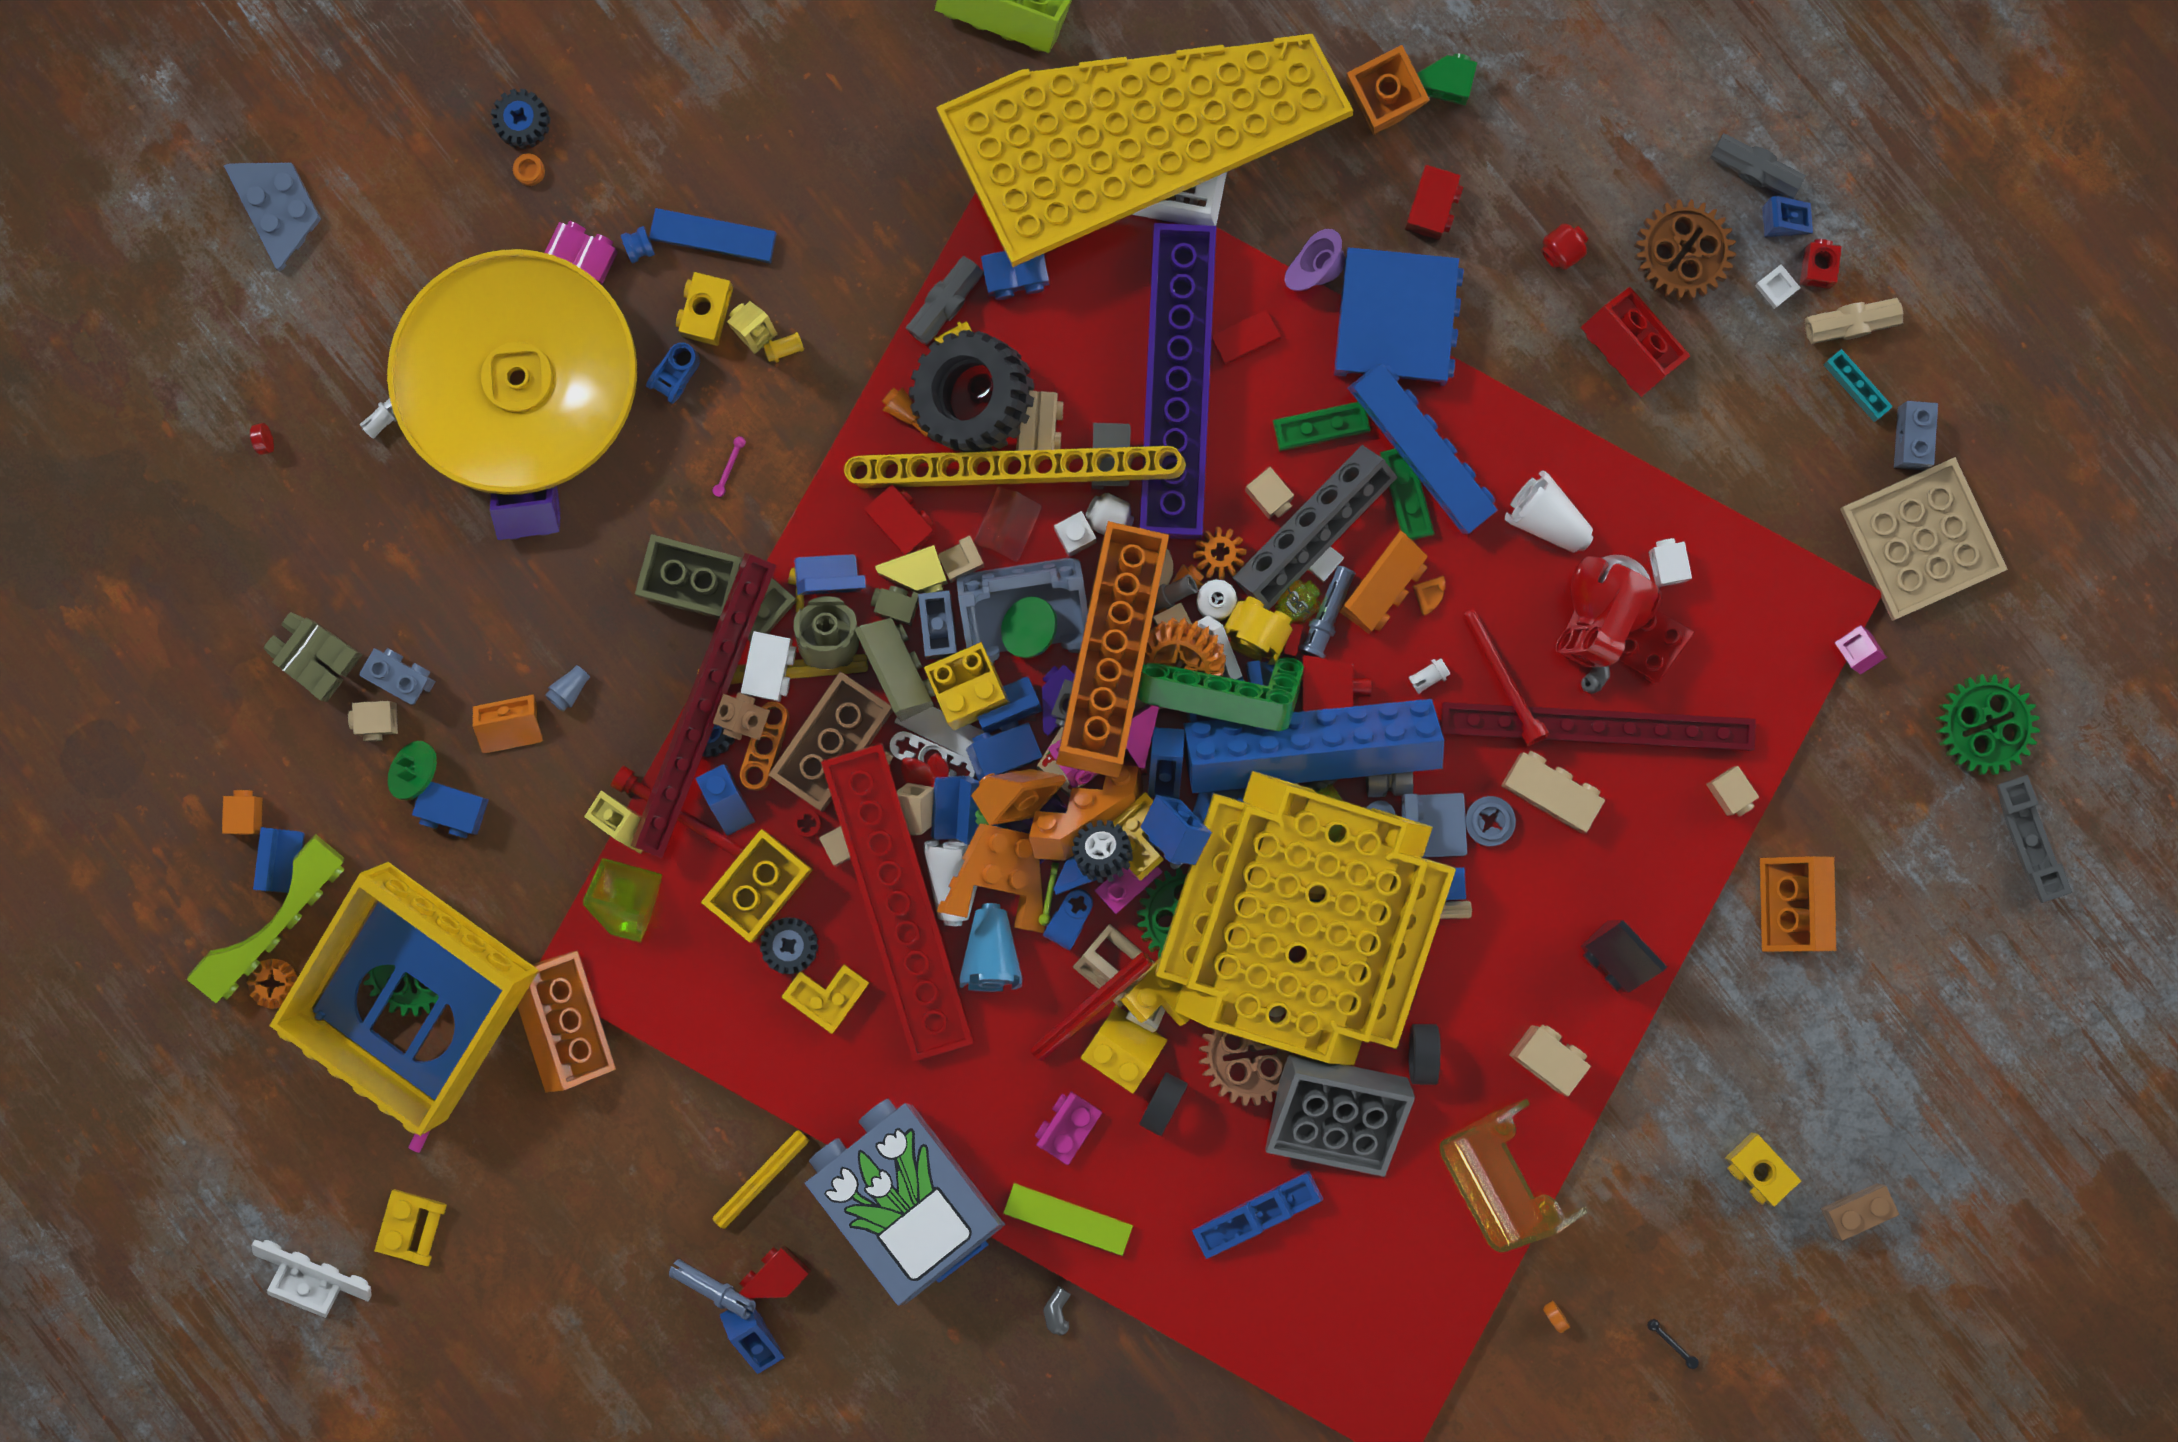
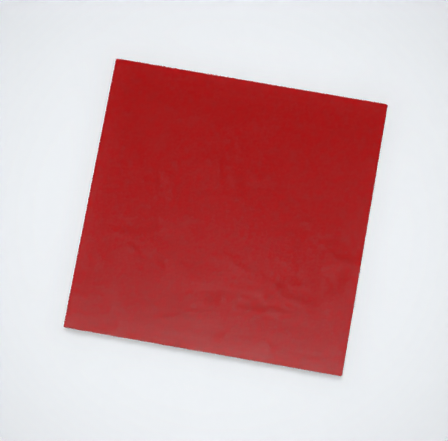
M976 192L767 559L768 562L777 565L772 578L796 598L797 586L788 583L790 570L795 568L794 560L796 558L855 555L857 575H865L866 588L858 592L804 595V607L809 605L808 602L817 597H836L844 601V604L853 610L856 616L857 627L887 619L874 613L875 607L871 606L876 588L889 590L890 586L899 587L908 591V597H912L913 591L879 576L875 568L879 564L904 556L864 510L887 488L858 487L845 476V464L850 458L855 456L960 453V451H955L932 440L928 435L925 437L912 424H908L883 411L882 409L886 405L882 400L893 388L899 391L903 387L909 396V388L914 387L915 380L911 379L913 370L918 371L921 365L918 360L921 355H928L931 352L929 346L935 342L934 337L926 346L906 330L907 325L925 304V298L931 289L940 280L943 281L947 277L951 269L955 267L963 256L972 260L983 270L981 256L1004 251ZM1131 214L1044 253L1050 285L1044 286V291L1039 293L1026 294V290L1013 292L1014 297L996 300L995 296L989 297L985 275H983L965 297L966 301L960 311L952 320H947L934 337H938L957 327V322L959 321L961 324L967 321L972 332L980 331L987 333L1015 349L1021 355V360L1026 362L1030 369V373L1026 375L1033 379L1034 389L1030 391L1058 393V401L1063 402L1062 420H1056L1055 431L1061 432L1060 449L1093 448V423L1130 424V447H1143L1154 223H1179ZM1216 227L1211 336L1266 309L1280 334V339L1224 365L1211 339L1203 533L1209 531L1214 538L1215 528L1221 527V536L1225 537L1227 531L1232 529L1231 541L1238 537L1243 539L1242 543L1235 548L1246 549V555L1236 556L1245 565L1361 445L1380 456V452L1395 448L1367 414L1371 430L1369 433L1279 452L1273 420L1358 402L1348 390V387L1363 376V374L1347 373L1346 376L1334 375L1341 295L1324 285H1314L1302 291L1291 290L1285 283V274L1289 266ZM1451 355L1450 359H1455L1453 378H1448L1445 386H1440V382L1403 378L1397 381L1404 391L1408 389L1419 402L1416 407L1423 416L1428 414L1438 426V429L1435 431L1442 440L1447 438L1457 450L1455 456L1460 463L1463 464L1465 462L1472 468L1476 474L1474 480L1480 488L1485 487L1495 498L1493 505L1497 508V511L1469 534L1461 533L1421 482L1434 535L1413 540V542L1428 556L1423 562L1427 569L1417 582L1413 579L1408 582L1405 589L1409 593L1398 607L1395 604L1390 606L1386 612L1390 618L1380 631L1374 628L1368 634L1339 611L1333 625L1336 632L1334 636H1330L1323 652L1326 655L1324 659L1353 664V678H1371V697L1353 696V706L1432 699L1440 728L1443 702L1513 706L1465 620V612L1474 610L1528 707L1756 719L1755 750L1753 751L1541 740L1536 744L1527 746L1525 740L1521 738L1443 734V769L1413 771V794L1462 793L1464 794L1465 818L1469 807L1478 799L1487 796L1498 797L1511 806L1515 814L1516 824L1511 837L1500 845L1485 846L1479 844L1468 834L1466 828L1467 854L1465 856L1425 858L1454 868L1465 869L1466 899L1446 900L1445 902L1469 901L1472 905V915L1470 918L1439 919L1397 1049L1369 1041V1043L1362 1041L1354 1067L1408 1078L1415 1096L1385 1177L1266 1153L1265 1148L1276 1094L1271 1092L1273 1101L1269 1103L1261 1096L1259 1106L1254 1105L1252 1098L1249 1099L1247 1106H1242L1241 1097L1239 1096L1234 1103H1230L1229 1092L1221 1097L1218 1096L1221 1086L1217 1085L1210 1088L1209 1084L1214 1079L1213 1076L1202 1075L1209 1067L1206 1064H1199L1200 1060L1207 1058V1053L1199 1051V1047L1208 1046L1209 1043L1202 1038V1035H1212L1213 1032L1209 1027L1192 1019L1186 1024L1179 1026L1166 1010L1155 1032L1168 1041L1133 1094L1081 1059L1082 1054L1115 1005H1117L1113 1001L1046 1059L1039 1061L1032 1054V1047L1098 990L1096 986L1074 969L1073 966L1109 924L1142 952L1147 954L1154 962L1158 960L1160 949L1154 952L1149 951L1148 946L1152 940L1143 942L1141 936L1146 931L1139 930L1137 925L1145 920L1137 916V911L1146 909L1140 905L1139 900L1140 898L1149 899L1150 897L1144 888L1115 914L1095 892L1103 884L1097 880L1056 895L1055 891H1053L1049 911L1051 919L1055 912H1058L1066 896L1074 890H1085L1093 899L1092 909L1070 951L1042 936L1043 933L1015 928L1014 924L1020 895L977 886L969 919L962 921L961 926L944 925V920L937 918L924 853V843L933 840L931 837L932 826L923 834L911 835V839L974 1044L913 1062L852 861L849 859L838 866H834L819 839L821 836L840 827L833 800L825 811L822 812L773 778H771L769 785L760 791L745 787L740 779V771L751 737L742 735L741 740L734 738V744L730 745L729 750L721 753L720 756L709 758L702 756L682 809L736 842L744 849L761 829L766 830L813 869L768 926L775 920L790 917L801 919L814 929L813 931L818 938V951L815 960L807 969L802 970V973L824 989L828 987L844 964L870 982L835 1032L831 1034L782 998V995L798 973H779L771 969L767 962L763 960V954L760 952L762 941L760 940L761 936L765 933V929L754 942H748L701 903L737 858L679 821L675 824L662 858L642 851L640 854L610 836L540 962L578 951L600 1018L826 1145L839 1138L847 1149L867 1134L860 1125L859 1120L885 1099L889 1098L896 1109L904 1103L913 1105L1004 1222L1005 1226L991 1236L993 1239L1354 1442H1424L1847 660L1835 642L1860 625L1865 628L1882 594L1876 587ZM983 365L966 370L960 375L953 386L951 406L956 418L965 421L976 417L988 405V403L984 402L980 404L975 403L970 398L971 395L968 392V383L973 376L987 374L992 378L989 369ZM982 387L981 392L985 391L986 388ZM1008 437L1006 439L1008 445L1001 449L993 446L992 451H1016L1017 437L1015 439ZM1138 456L1131 462V469L1134 471L1141 470L1143 468V457ZM1076 458L1072 460L1069 465V471L1073 473L1079 472L1084 464L1083 459ZM1045 459L1041 461L1038 466L1039 473L1049 472L1052 468V460ZM1012 461L1008 465V474L1018 473L1021 469V461ZM958 462L948 465L946 470L947 476L951 477L958 473L960 468ZM981 462L977 467V474L980 476L987 474L990 470V462ZM922 463L917 467V477H924L928 473V463ZM891 464L887 467L885 472L886 478L896 476L898 473L897 464ZM861 465L857 468L855 472L856 479H862L866 476L868 471L866 465ZM1271 467L1294 494V497L1290 501L1292 507L1279 518L1274 514L1268 519L1245 492L1248 484ZM1540 471L1547 472L1593 528L1591 535L1594 538L1584 551L1578 550L1573 553L1515 527L1505 520L1506 512L1512 515L1515 509L1510 505L1515 496L1532 477L1535 480H1539L1541 478L1539 475ZM1129 480V485L1126 487L1104 486V489H1092V481L903 487L913 498L914 501L910 505L917 513L923 510L935 523L931 527L935 535L917 551L934 545L939 557L940 553L959 545V540L971 536L984 564V568L975 572L1063 558L1078 559L1081 564L1087 608H1089L1104 535L1092 530L1096 537V543L1069 557L1054 530V525L1082 511L1086 518L1087 509L1095 496L1100 497L1104 493H1110L1131 505L1130 515L1134 517L1132 527L1140 528L1142 480ZM1389 487L1331 545L1334 550L1344 557L1338 566L1346 567L1356 573L1341 609L1400 531ZM1202 534L1201 540L1208 543ZM1674 538L1675 543L1685 542L1692 579L1683 583L1658 587V590L1662 593L1658 611L1690 629L1695 634L1659 684L1657 682H1654V684L1650 683L1643 677L1642 673L1618 659L1616 663L1609 666L1610 678L1600 691L1592 694L1584 691L1581 681L1593 667H1584L1556 651L1557 641L1563 631L1566 630L1575 610L1570 587L1571 577L1576 566L1586 557L1603 558L1609 555H1624L1639 562L1647 571L1650 580L1655 583L1649 551L1657 547L1656 542ZM1168 539L1167 549L1173 560V575L1169 584L1172 583L1182 564L1187 567L1193 564L1197 568V565L1204 560L1193 558L1194 552L1204 551L1195 545L1197 540ZM1218 546L1216 551L1211 554L1213 558L1217 556V561H1223L1228 551L1225 550L1223 552V547ZM941 563L948 583L942 586L943 591H950L957 652L966 649V642L958 600L957 580L952 583L950 582ZM1232 564L1237 574L1240 571L1241 567H1237ZM1207 566L1200 570L1205 576L1201 580L1203 584L1211 580H1219L1218 571L1214 570L1213 576L1207 578L1206 575L1209 567ZM1336 568L1324 582L1307 570L1289 588L1290 592L1296 591L1298 593V601H1304L1308 605L1307 609L1303 606L1298 608L1299 611L1296 609V613L1291 612L1286 605V602L1289 601L1287 598L1289 595L1288 590L1269 609L1273 613L1275 611L1285 613L1292 619L1291 623L1303 626L1298 648L1304 644L1309 633V622L1313 618L1316 619ZM1224 570V581L1231 584L1236 591L1237 602L1245 601L1248 597L1246 593L1235 582L1233 577L1229 575L1227 570ZM1444 576L1445 590L1441 602L1432 612L1423 616L1413 586ZM1198 589L1197 593L1175 602V605L1182 603L1192 624L1204 618L1198 611L1196 604L1197 594L1200 589ZM1295 602L1294 604L1291 603L1292 607L1295 608V605H1296L1297 603H1296V602ZM796 603L769 633L770 635L790 638L793 641L792 646L797 647L794 632V618L797 613ZM918 604L912 626L902 624L909 638L908 641L904 642L908 652L915 651L923 667L917 670L923 681L929 679L924 667L944 658L927 660L925 657L920 607ZM1157 611L1153 613V617L1158 615L1160 612ZM1152 618V623H1151V628H1150V630H1152L1154 627H1156L1155 624H1154V622H1153V618ZM1228 618L1226 620L1219 621V623H1221L1224 627ZM749 640L746 642L738 665L747 664L751 645ZM859 640V647L856 654L866 655V652ZM1061 643L1051 644L1042 654L1033 658H1020L1009 651L1000 652V656L994 661L993 666L1002 686L1028 677L1033 689L1039 690L1038 700L1043 710L1042 687L1046 682L1042 679L1054 666L1060 669L1065 665L1075 674L1079 653H1071L1068 649H1064ZM797 647L795 660L803 659ZM1297 649V654L1294 659H1297L1301 662V658L1305 654L1301 653ZM1233 650L1245 682H1248L1246 663L1255 660ZM1282 650V652H1281V654H1280V656H1279L1278 659L1284 658V657L1282 656L1283 650ZM868 657V670L866 672L845 674L891 706ZM1262 657L1260 662H1267L1270 659ZM1441 658L1450 672V675L1446 677L1447 680L1443 681L1441 679L1418 694L1408 677L1431 665V660L1435 659L1437 661ZM837 675L790 679L787 696L781 695L780 702L750 696L755 698L754 705L762 707L768 702H778L789 711L790 720L777 762ZM743 683L730 684L726 695L736 698L737 693H741ZM1301 685L1294 712H1301ZM936 696L931 697L934 704L933 707L941 710ZM684 707L641 782L651 790L663 764ZM778 708L771 709L767 722L770 725L778 724L782 720V711ZM1162 708L1158 709L1155 727L1184 729L1183 723H1189L1186 712ZM893 711L870 746L882 743L884 749L891 752L890 741L892 737L902 731L912 733L934 744L937 743L896 724L897 716ZM1043 711L1036 714V721L1020 720L1018 723L1020 726L1029 722L1043 756L1061 729V726L1047 737L1043 732ZM979 720L970 723V725L982 730ZM998 729L996 731L991 732L990 735L994 736L996 734L1002 733L1001 729ZM906 737L904 741L898 740L896 742V746L900 748L899 754L903 755L905 751H910L916 754L913 757L918 759L921 749L925 746V744L919 743V748L917 749L909 744L910 739ZM763 738L757 744V750L761 755H766L773 749V743L770 738ZM1152 742L1150 743L1147 756V775H1141L1144 786L1143 794L1145 792L1148 794ZM1183 747L1179 799L1193 812L1198 793H1192ZM929 750L924 755V762L927 763L935 753H938L941 757L942 755L937 750ZM1126 750L1125 757H1132L1129 751ZM1530 751H1533L1546 759L1545 765L1553 770L1560 767L1573 775L1572 781L1583 786L1584 783H1587L1601 791L1599 797L1605 799V802L1587 833L1578 832L1501 786L1519 754L1523 752L1529 754ZM893 755L889 767L897 788L905 781L901 773L902 760ZM947 756L949 769L957 773L956 776H969L970 771L966 769V763L962 762L960 766H956L950 763L954 757ZM1042 758L1016 770H1038L1037 765ZM723 764L729 767L755 820L754 823L728 836L709 807L696 781L697 777ZM1735 766H1739L1759 798L1752 802L1755 807L1740 817L1737 813L1727 816L1706 785ZM760 768L751 769L748 773L750 784H759L763 779V771ZM1098 774L1082 788L1103 790L1106 775ZM1365 776L1338 779L1330 787L1331 792L1325 794V796L1367 808L1372 802L1385 801L1394 808L1397 816L1402 817L1401 796H1394L1391 791H1388L1384 797H1368ZM1302 782L1298 785L1304 786L1307 782ZM1059 789L1056 794L1068 807L1070 797ZM634 794L627 807L642 816L647 801ZM801 810H812L821 818V830L814 837H802L793 828V819ZM1498 810L1490 816L1479 813L1485 821L1483 833L1490 827L1502 829L1495 822ZM805 815V820H799V827H804L803 832L805 833L809 832L810 827L816 826V820H811L812 815ZM1332 826L1328 832L1329 839L1334 842L1342 840L1345 836L1344 826ZM949 839L939 840V845L949 842ZM1152 846L1164 859L1158 865L1162 873L1157 879L1164 882L1166 880L1165 871H1168L1172 877L1176 876V869L1170 866L1171 862L1165 859L1161 851ZM1046 859L1040 864L1043 909L1052 863H1059L1055 880L1056 884L1066 861ZM1182 863L1180 866L1182 873L1187 874L1190 866ZM1154 880L1147 886L1154 890L1157 888ZM1180 891V892L1176 895V899H1177L1178 901H1179V898H1180V895H1181V892H1182V891ZM1080 895L1077 899L1071 898L1070 902L1074 904L1072 910L1078 912L1079 909L1086 910L1087 906L1083 903L1085 899L1083 896ZM982 904H1000V909L1007 911L1022 975V987L1012 990V984L1004 985L1003 991L996 992L968 990V983L963 988L960 987L959 979L976 910L982 909ZM1169 915L1161 917L1158 925L1161 927L1171 926L1173 917ZM1610 920H1624L1667 966L1663 972L1629 993L1623 992L1621 989L1616 992L1605 981L1604 978L1607 974L1600 966L1596 969L1593 968L1582 956L1585 951L1581 945L1603 924ZM1105 938L1095 950L1097 954L1117 971H1120L1132 961L1128 955L1108 938ZM1294 946L1289 951V959L1293 962L1302 961L1306 955V950L1302 946ZM1125 1005L1121 1007L1127 1013L1129 1012ZM1286 1013L1281 1016L1280 1021L1285 1018ZM1412 1024H1436L1439 1028L1441 1055L1440 1073L1436 1085L1412 1084L1410 1081L1409 1036ZM1531 1025L1541 1027V1025L1549 1026L1562 1036L1559 1042L1564 1046L1567 1044L1574 1045L1587 1055L1584 1061L1591 1065V1067L1569 1096L1559 1094L1509 1056ZM1228 1033L1225 1037L1226 1046L1231 1050H1236L1240 1045L1239 1037ZM1248 1046V1051L1240 1054L1224 1055L1223 1060L1232 1061L1249 1058L1250 1063H1252V1059L1255 1057L1277 1054V1049L1253 1052L1250 1050V1046ZM1264 1060L1261 1063L1260 1069L1263 1075L1271 1077L1275 1072V1066L1272 1061ZM1233 1064L1229 1074L1233 1080L1241 1081L1244 1077V1069L1238 1064ZM1167 1072L1188 1083L1163 1134L1159 1136L1140 1126L1139 1123ZM1072 1091L1101 1110L1102 1114L1069 1165H1067L1044 1149L1036 1146L1039 1139L1035 1137V1134L1045 1120L1050 1123L1056 1115L1052 1108L1061 1094L1068 1096ZM1310 1171L1323 1197L1321 1202L1263 1230L1262 1233L1206 1259L1192 1232L1193 1229ZM1014 1183L1133 1225L1123 1256L1003 1214Z

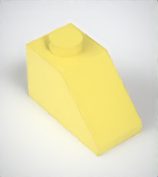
M934 545L875 566L879 576L919 594L923 592L943 591L942 586L948 584Z
M600 791L584 817L617 841L641 854L642 850L630 845L642 816L605 792Z

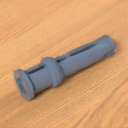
M1337 566L1316 619L1313 618L1309 622V633L1304 644L1298 648L1301 653L1307 656L1325 658L1326 655L1323 652L1330 636H1334L1336 632L1333 625L1356 574L1354 571L1343 566Z

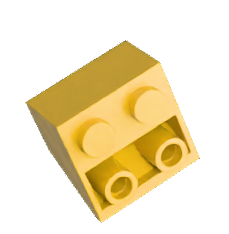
M982 642L924 667L946 722L953 731L977 721V717L1010 703Z

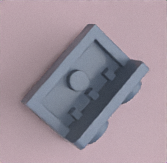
M374 648L360 671L361 677L411 705L416 703L423 690L431 691L436 681L428 677L430 674L429 670L416 663L409 667L401 662L404 656L389 648L385 652Z

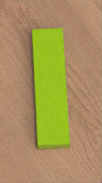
M1016 1183L1013 1185L1003 1213L1123 1256L1133 1227L1129 1223Z

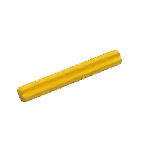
M799 1130L795 1131L713 1216V1221L720 1228L725 1229L808 1144L809 1139Z

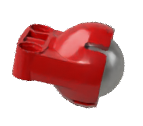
M1609 555L1603 558L1586 557L1576 566L1571 577L1570 587L1575 610L1566 630L1563 631L1557 641L1556 651L1584 667H1605L1613 665L1618 661L1624 651L1625 640L1628 634L1645 626L1656 615L1661 604V591L1650 580L1647 571L1639 562L1624 555Z

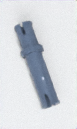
M681 1259L673 1263L679 1267V1270L671 1266L669 1271L671 1278L713 1300L714 1304L720 1309L727 1308L741 1316L744 1320L751 1316L750 1313L746 1312L747 1309L754 1312L756 1307L755 1301L735 1292V1288L730 1284H721L684 1263Z

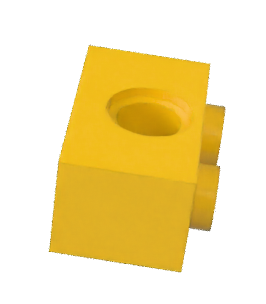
M694 272L692 280H687L684 288V297L687 298L684 310L679 309L676 318V327H679L678 331L682 337L718 346L733 291V285L729 280ZM709 302L711 308L708 313L704 315L696 314L695 309L699 303Z
M1751 1132L1725 1157L1730 1163V1166L1727 1168L1729 1172L1740 1182L1745 1179L1752 1187L1749 1193L1761 1205L1766 1202L1768 1205L1775 1207L1801 1182V1179L1756 1133ZM1764 1163L1767 1167V1175L1765 1178L1757 1180L1754 1176V1168L1758 1164Z

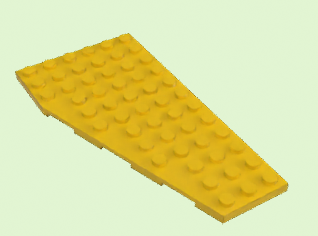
M1313 34L1274 38L1272 42L1232 47L1217 45L1176 50V54L1135 59L1120 57L1080 62L1079 66L1031 72L1029 69H1023L936 107L944 128L1012 267L1353 116V109Z

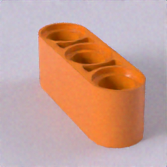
M768 702L762 708L767 710L780 709L783 715L782 720L776 725H770L766 720L760 739H750L740 771L741 782L751 790L760 791L769 785L772 778L769 776V773L776 765L790 720L789 711L778 702ZM763 738H770L773 743V749L770 753L761 755L757 750L758 742ZM753 768H760L764 774L762 781L756 785L750 784L748 781L749 771Z

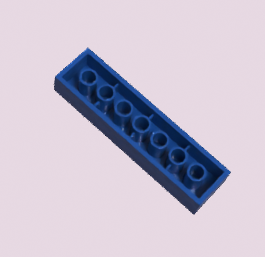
M1432 699L1293 712L1288 729L1283 731H1274L1226 720L1183 723L1184 755L1192 793L1247 788L1252 771L1291 783L1443 769L1444 738Z

